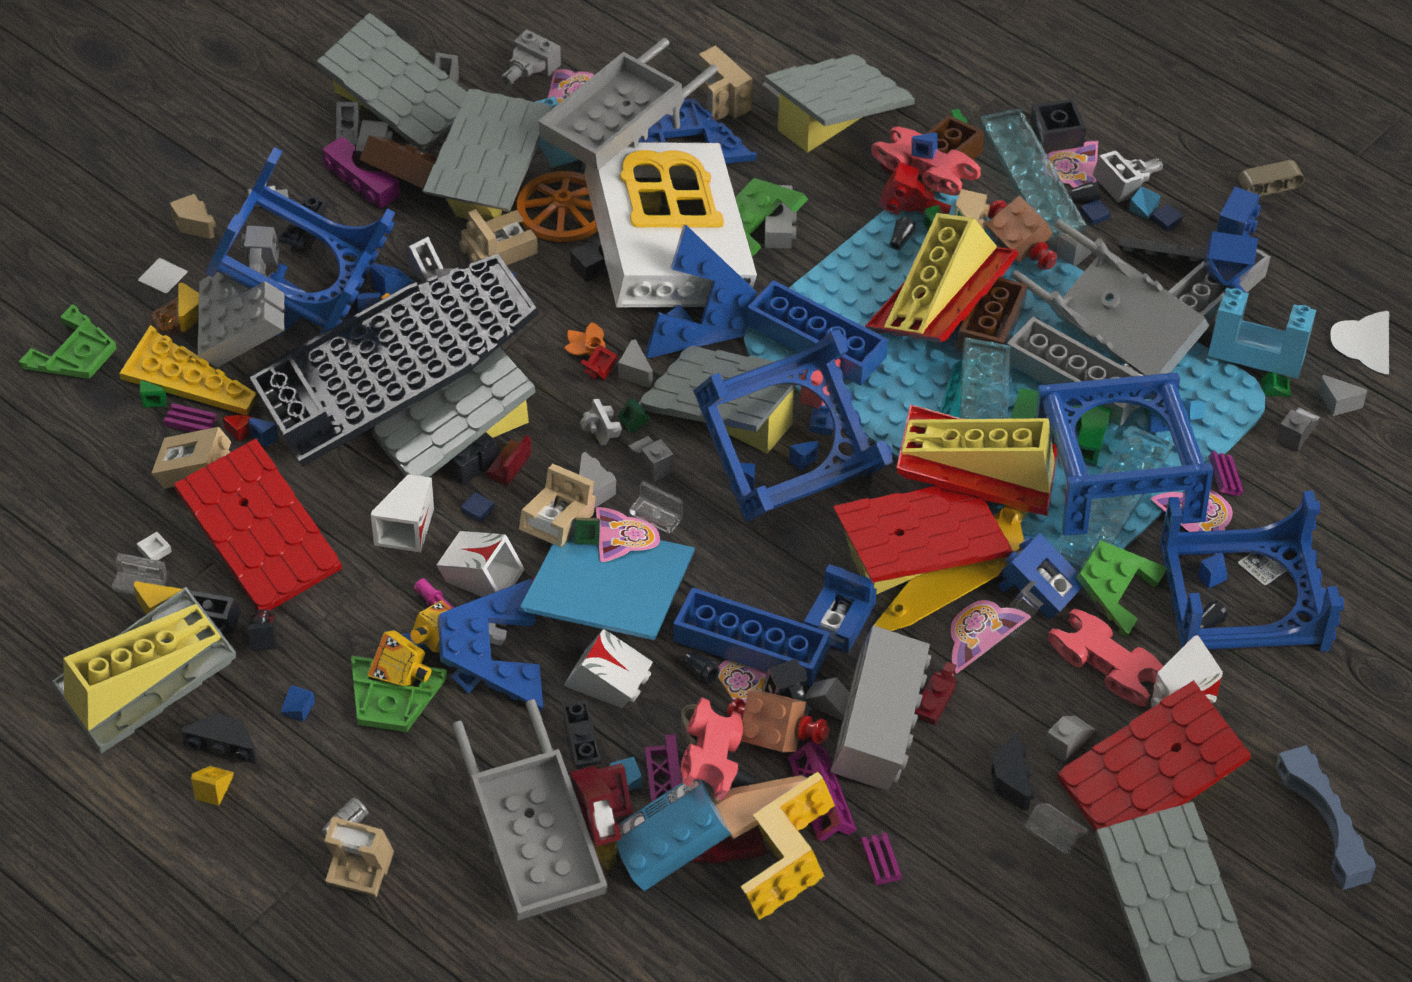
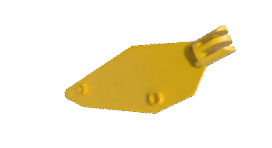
M1004 505L993 516L1007 538L1013 552H1018L1020 549L1019 544L1024 540L1021 522L1029 512L1012 509L1010 505ZM1007 557L927 572L911 579L876 621L874 626L889 631L910 626L999 576L1002 572L1001 570L1008 564L1005 561Z

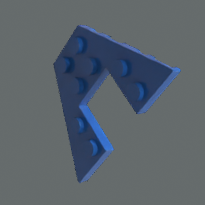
M694 98L684 99L679 110V129L672 127L671 115L666 114L648 129V138L645 141L641 137L639 138V143H666L665 138L703 134L706 143H720L725 163L756 161V152L749 151L741 144L742 140L739 137H735L732 131L723 123H717L712 118V114L707 109L702 108L701 104Z
M683 224L671 269L713 281L700 323L657 312L645 353L647 358L682 351L690 346L699 347L745 336L747 329V307L756 299L757 292L692 229Z
M532 579L439 614L437 621L440 662L457 668L467 676L471 674L485 681L484 685L500 693L508 694L515 701L518 698L526 703L529 700L535 699L541 713L543 698L540 665L492 661L488 624L534 625L535 614L520 611V606L532 585Z

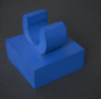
M820 405L819 409H813L809 432L832 435L834 425L827 406Z

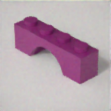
M340 137L322 149V162L325 168L334 172L341 181L348 183L355 192L362 194L369 203L382 209L401 197L399 180L390 173L383 170L377 172L364 171L356 166V147L345 138Z

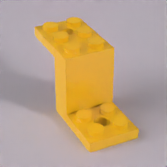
M816 772L753 814L765 842L780 860L741 886L754 914L759 920L764 916L772 914L776 908L794 899L797 894L809 886L815 885L819 879L824 877L812 848L798 832V830L805 828L811 821L820 815L826 814L835 806L825 781L819 772Z

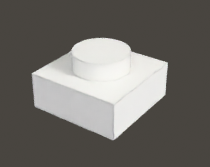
M158 532L137 543L138 550L151 564L172 552L171 546Z

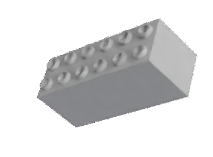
M874 625L872 626L859 653L830 772L886 791L890 789L893 782H898L901 769H905L909 757L905 754L906 749L910 748L913 740L910 730L914 729L918 715L914 713L915 708H919L922 700V694H919V691L923 689L927 675L923 673L924 669L928 668L931 660V655L928 654L930 644Z

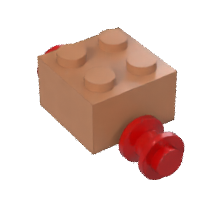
M1020 195L1009 205L1003 200L994 201L990 204L988 217L991 220L986 223V226L991 236L1003 248L1016 249L1019 255L1015 259L1018 263L1029 256L1032 261H1038L1037 266L1041 270L1051 269L1056 264L1057 254L1053 250L1048 251V245L1045 243V241L1053 236L1047 222Z
M748 691L746 704L743 699L736 698L729 704L727 709L729 717L732 711L741 714L743 723L742 742L781 752H796L799 739L806 741L809 737L812 738L814 744L820 745L823 741L827 740L830 732L826 720L819 719L814 723L811 716H804L805 701L764 691Z

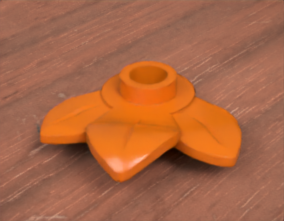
M593 322L588 325L586 333L568 330V341L570 344L565 346V350L573 355L587 354L591 356L598 345L606 348L603 341L604 332Z

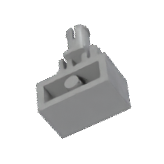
M525 30L514 40L513 56L508 62L510 69L500 76V81L502 84L510 87L519 77H528L532 73L540 72L549 77L561 65L560 46L533 32Z
M1115 150L1098 157L1093 177L1119 203L1131 199L1142 183L1148 181L1150 174L1162 171L1163 164L1158 158L1147 162L1141 159L1126 160Z
M247 226L246 234H242L241 245L245 247V257L249 259V268L266 276V266L277 267L280 245L274 227Z

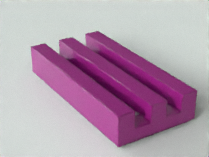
M172 403L171 411L169 410L167 413L168 417L164 418V426L196 432L212 428L217 417L216 413Z
M1212 451L1208 457L1213 467L1219 491L1240 496L1243 488L1232 455L1225 457L1224 453L1217 455V452Z
M881 833L880 837L871 835L870 839L862 837L861 844L875 885L901 880V873L887 833ZM881 843L883 844L893 875H890L880 846ZM872 845H874L884 877H880L870 848Z

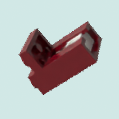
M619 763L601 769L591 766L570 772L573 790L589 835L596 847L621 840L619 825L614 818L633 813L624 765Z

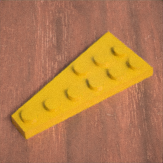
M151 325L120 372L122 380L139 385L140 381L143 380L164 388L167 393L243 415L249 414L257 400V395L254 391L237 380L232 381L225 376L223 371L215 370L209 366V362L184 346L179 347L172 342L170 337L162 336Z

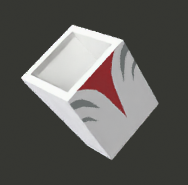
M407 475L372 511L371 522L374 546L415 552L422 551L434 511L432 478Z
M460 531L437 563V567L447 583L482 597L515 585L525 570L506 534Z
M603 629L585 649L564 685L575 691L623 708L629 701L633 703L641 691L638 687L640 683L644 685L650 677L651 672L648 670L653 661Z
M1198 635L1194 636L1157 673L1151 699L1152 708L1158 705L1161 700L1193 680L1211 703L1216 702L1223 672Z

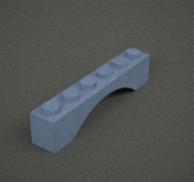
M1307 745L1279 753L1275 768L1286 788L1308 800L1321 813L1330 828L1334 842V860L1331 870L1342 890L1371 882L1374 870L1376 869L1375 861L1371 855L1367 854L1361 836L1357 835L1353 829L1350 816L1344 813L1338 795L1334 794L1330 788L1327 775L1323 774L1318 766L1316 756L1311 754Z

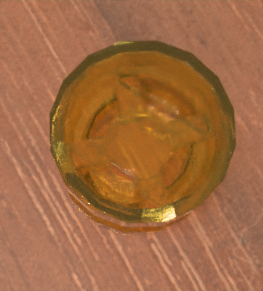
M592 840L601 869L603 871L612 869L617 863V842L596 847Z

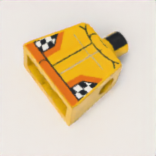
M441 600L421 611L411 631L412 641L415 644L423 642L432 651L440 652L437 618L440 613L452 608Z
M393 630L384 632L368 676L397 685L407 686L412 685L416 678L426 682L431 675L432 669L422 664L425 656L424 650Z

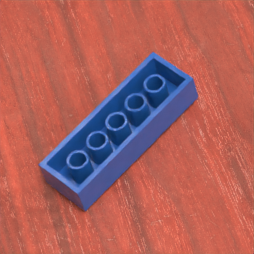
M774 280L747 307L748 327L798 353L810 349L830 332L840 329L841 334H844L848 341V352L838 358L841 360L843 377L860 386L886 359L888 339Z
M692 587L673 623V642L764 672H768V669L772 666L797 658L799 665L803 666L807 673L805 685L812 687L829 652L830 632Z

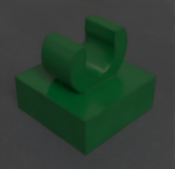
M628 399L618 418L629 432H637L639 426L645 425L650 416L646 415L643 407H640L635 399Z
M575 518V544H599L600 519Z

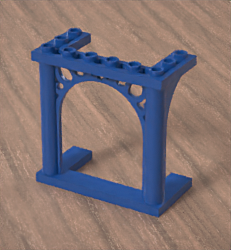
M274 147L238 215H234L205 274L214 277L215 273L218 272L248 289L266 281L284 293V308L323 328L320 333L322 334L342 323L343 321L339 319L340 317L343 319L346 317L351 307L347 303L353 304L365 280L361 276H367L371 269V265L368 263H374L379 253L376 251V248L381 249L387 237L383 236L384 233L389 235L395 224L391 221L395 212L387 208L384 215L376 222L358 227L341 225L324 218L266 186L283 152ZM256 204L313 234L329 247L337 260L339 268L338 279L333 286L324 291L313 293L292 290L226 255ZM342 256H352L355 258L356 261H346L342 258Z
M840 329L830 332L808 350L726 380H722L720 373L714 374L693 390L746 523L755 520L772 509L862 475L863 478L870 476L893 463L892 449L886 444L885 440L869 447V437L866 432H863L860 425V415L857 410H854L851 403L852 395L843 383L842 370L839 366H836L835 360L848 352L847 338L844 334H841ZM807 370L805 380H801L798 374L803 375V371ZM816 370L820 371L823 376V380L818 386H814L811 382V376ZM776 384H796L811 390L825 403L833 420L834 440L829 455L819 467L809 473L767 489L764 485L751 491L717 406ZM825 386H827V392H829L830 395H826L824 393L823 388ZM841 429H844V434L847 436V438H843L841 436ZM840 443L850 445L853 454L851 456L842 454L838 449V445ZM836 456L843 463L840 464V461H838L836 464H833V457Z
M1178 372L1039 385L1036 418H1049L1051 439L1056 444L1067 479L1062 524L1064 536L1088 534L1091 501L1097 498L1183 490L1181 523L1189 524L1206 521L1213 467L1211 463L1205 464L1179 394L1180 377ZM1108 403H1129L1149 409L1148 428L1150 433L1170 431L1182 466L1088 475L1075 434L1076 423L1088 410ZM1079 405L1082 406V407H1080V408H1073V407H1071V406H1079Z
M1303 491L1301 503L1296 510L1284 519L1271 525L1255 529L1179 532L1182 520L1179 497H1169L1160 546L1164 566L1167 568L1166 575L1181 648L1194 636L1198 635L1208 650L1318 644L1320 652L1330 651L1332 641L1336 639V626L1340 625V611L1344 610L1343 596H1339L1337 586L1327 587L1326 590L1321 587L1322 574L1320 568L1317 569L1316 566L1317 553L1316 550H1312L1311 546L1312 530L1316 529V515L1320 514L1319 500H1315L1313 491ZM1276 549H1279V550H1278V553H1274V552L1271 551V550H1275V551H1276ZM1287 551H1294L1297 554L1292 560H1285L1282 555ZM1234 552L1255 553L1276 561L1292 576L1297 588V602L1292 611L1283 619L1262 626L1200 629L1203 616L1199 593H1189L1187 600L1178 555ZM1299 563L1298 570L1294 569L1293 566ZM1307 602V607H1304L1302 603ZM1297 614H1306L1312 620L1308 623L1303 622L1297 617ZM1288 622L1294 623L1293 625L1288 626Z

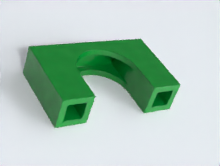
M1020 388L1010 419L1036 418L1038 391ZM1079 405V406H1071V407H1073V408H1080V407H1082V406ZM1096 406L1085 412L1077 421L1075 426L1079 433L1077 441L1084 462L1097 465L1110 422L1111 408Z

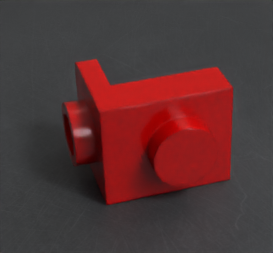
M598 345L589 360L585 361L582 359L580 363L585 368V374L593 379L599 377L605 380L619 357L610 350Z

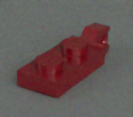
M947 661L941 673L936 671L932 675L922 693L919 708H915L914 714L918 715V719L936 725L955 691L957 679L953 677L956 674V664Z
M760 829L748 830L734 839L728 836L694 858L693 862L707 861V863H719L764 856L765 848Z

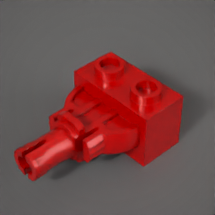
M903 162L898 163L883 188L878 207L896 215H899L901 210L908 212L918 211L923 214L925 209L936 205L940 206L939 213L949 214L951 210V205L935 199L933 196L934 192L927 190L926 186L917 180L920 170Z

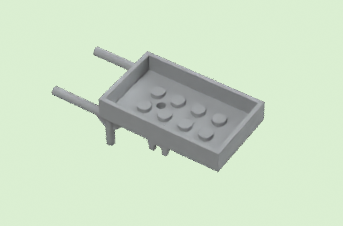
M666 38L661 39L638 59L623 52L538 120L540 137L599 170L630 143H632L633 147H638L639 138L641 137L645 141L648 138V129L664 115H671L672 127L679 129V110L684 99L714 75L718 68L712 64L682 89L681 83L646 64L669 45V41Z
M1059 219L1055 226L1096 254V259L1063 298L1058 291H1053L1051 294L1017 270L1012 274V278L1017 282L1028 284V290L1054 307L1053 310L1059 319L1123 365L1128 363L1144 375L1170 373L1209 327L1206 318L1166 291L1158 281L1154 282L1148 274L1145 273L1143 275L1110 252L1102 239L1099 238L1094 243L1069 224Z
M535 699L527 701L526 706L543 754L479 773L462 721L452 724L471 779L470 784L474 793L473 804L479 808L489 838V846L494 854L495 864L499 867L517 921L605 894L607 889L605 877L559 749H552ZM531 813L533 817L528 818L525 814Z

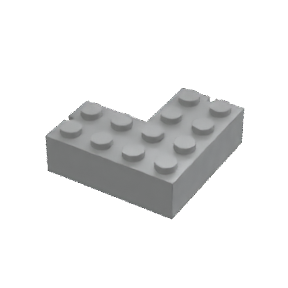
M218 272L214 277L208 276L199 281L198 356L219 367L283 332L284 313L281 311L284 310V293L266 281L248 289Z

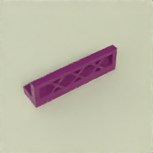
M675 734L665 735L664 746L645 747L651 803L662 794L667 793L669 787L671 790L682 783ZM666 754V760L659 765L651 759V755ZM660 773L669 778L663 786L654 781Z
M812 741L808 742L790 755L788 759L795 776L802 775L809 778L810 775L819 772L835 804L826 814L820 815L811 821L817 838L820 841H824L837 831L850 835L856 831V827L836 774L830 772L832 764L827 750L818 744H814ZM806 755L808 759L805 768L802 769L799 766L798 760ZM829 816L832 825L823 830L822 823L824 817Z

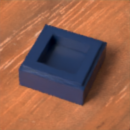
M1100 199L1085 204L1080 208L1081 214L1091 225L1111 218V212Z
M1168 204L1152 213L1151 220L1166 231L1182 222L1183 215Z
M474 492L461 506V513L481 523L495 508L494 502Z

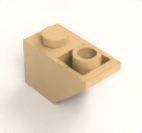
M195 194L170 202L172 219L182 233L210 239L214 238L213 228L216 227L212 215L207 214L203 201L199 202Z

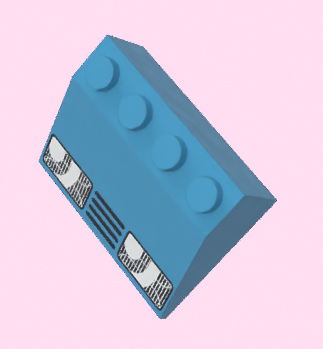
M695 779L691 787L682 782L618 824L621 840L615 841L632 880L645 891L730 836L731 832L702 781Z

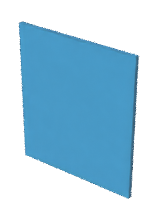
M573 535L562 547L552 545L520 606V611L655 640L695 552V547L660 540L659 545L652 549L631 550L629 553L616 559L600 562L599 544H575Z

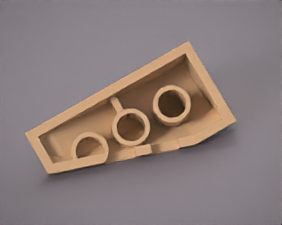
M799 775L729 789L724 800L716 798L714 793L710 797L730 830V837L734 839L757 826L753 814L807 778Z

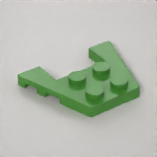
M753 178L735 197L752 257L762 247L750 235L765 220V217L769 216L781 203L785 204L795 213L808 200L803 193Z
M72 304L60 319L62 324L75 329L74 333L51 357L31 348L20 359V368L90 379L117 349L116 343L99 327L96 328L90 322V319L86 315H82L79 309Z
M1100 540L1093 548L1076 578L1091 598L1102 605L1106 611V617L1109 621L1113 620L1119 627L1118 632L1125 638L1138 618L1118 604L1121 596L1135 573L1155 587L1159 584L1167 568Z
M352 656L358 725L408 732L447 679V670L429 667L432 669L431 675L426 682L421 681L419 687L370 680L371 677L368 676L374 659Z

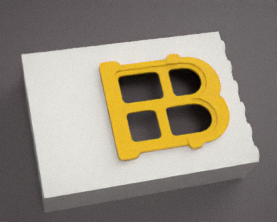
M630 143L599 170L586 164L585 180L616 307H676L677 305L682 307H705L713 280L671 269L683 224L692 229L753 288L757 274L720 143H639V146L636 148ZM635 178H661L662 182H637ZM671 178H696L699 190H675L672 186ZM638 192H664L670 215H645ZM676 200H702L706 215H681Z

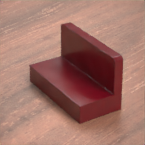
M526 435L520 443L510 440L487 470V477L508 486L531 456V437Z

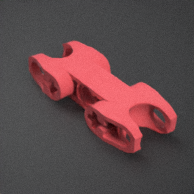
M893 127L890 130V140L893 143L889 144L879 141L871 146L874 158L886 168L894 171L899 162L920 170L919 174L922 175L927 187L940 193L957 196L962 189L961 178L973 181L981 176L980 166L966 154L954 149L950 150L947 154L937 150L933 159L912 156V136L922 134L911 129ZM878 149L887 154V156H883ZM965 166L971 167L974 173L966 169Z
M1073 609L1069 613L1068 619L1071 626L1077 631L1076 633H1067L1060 629H1052L1048 633V642L1064 660L1075 667H1082L1086 662L1106 675L1104 679L1105 685L1121 699L1138 706H1146L1149 703L1150 694L1142 686L1141 682L1149 681L1155 684L1157 672L1164 667L1154 655L1141 647L1135 648L1132 652L1128 651L1111 639L1113 632L1109 625L1098 617L1078 609Z
M701 697L687 725L686 733L698 737L697 746L690 743L683 755L680 768L682 782L691 787L693 780H704L713 788L714 796L724 800L738 770V763L727 759L728 751L734 753L739 746L743 733L741 714L732 711L731 716L727 718L719 716L711 709L710 701Z

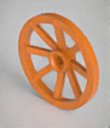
M557 171L543 174L527 183L517 199V211L523 218L521 222L523 227L527 231L532 230L536 237L552 242L578 241L596 233L598 229L595 219L589 223L575 207L593 210L590 201L577 199L589 194L585 175L571 171ZM562 182L561 189L557 191L546 186L547 184ZM569 182L585 186L572 192L568 190ZM536 190L550 196L528 200L530 195ZM549 205L533 220L529 218L525 208ZM553 212L558 213L557 231L539 226ZM571 213L582 228L564 231L565 214Z

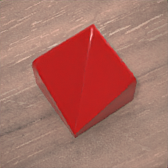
M243 414L226 416L223 418L224 429L240 441L250 434L248 419L253 417Z

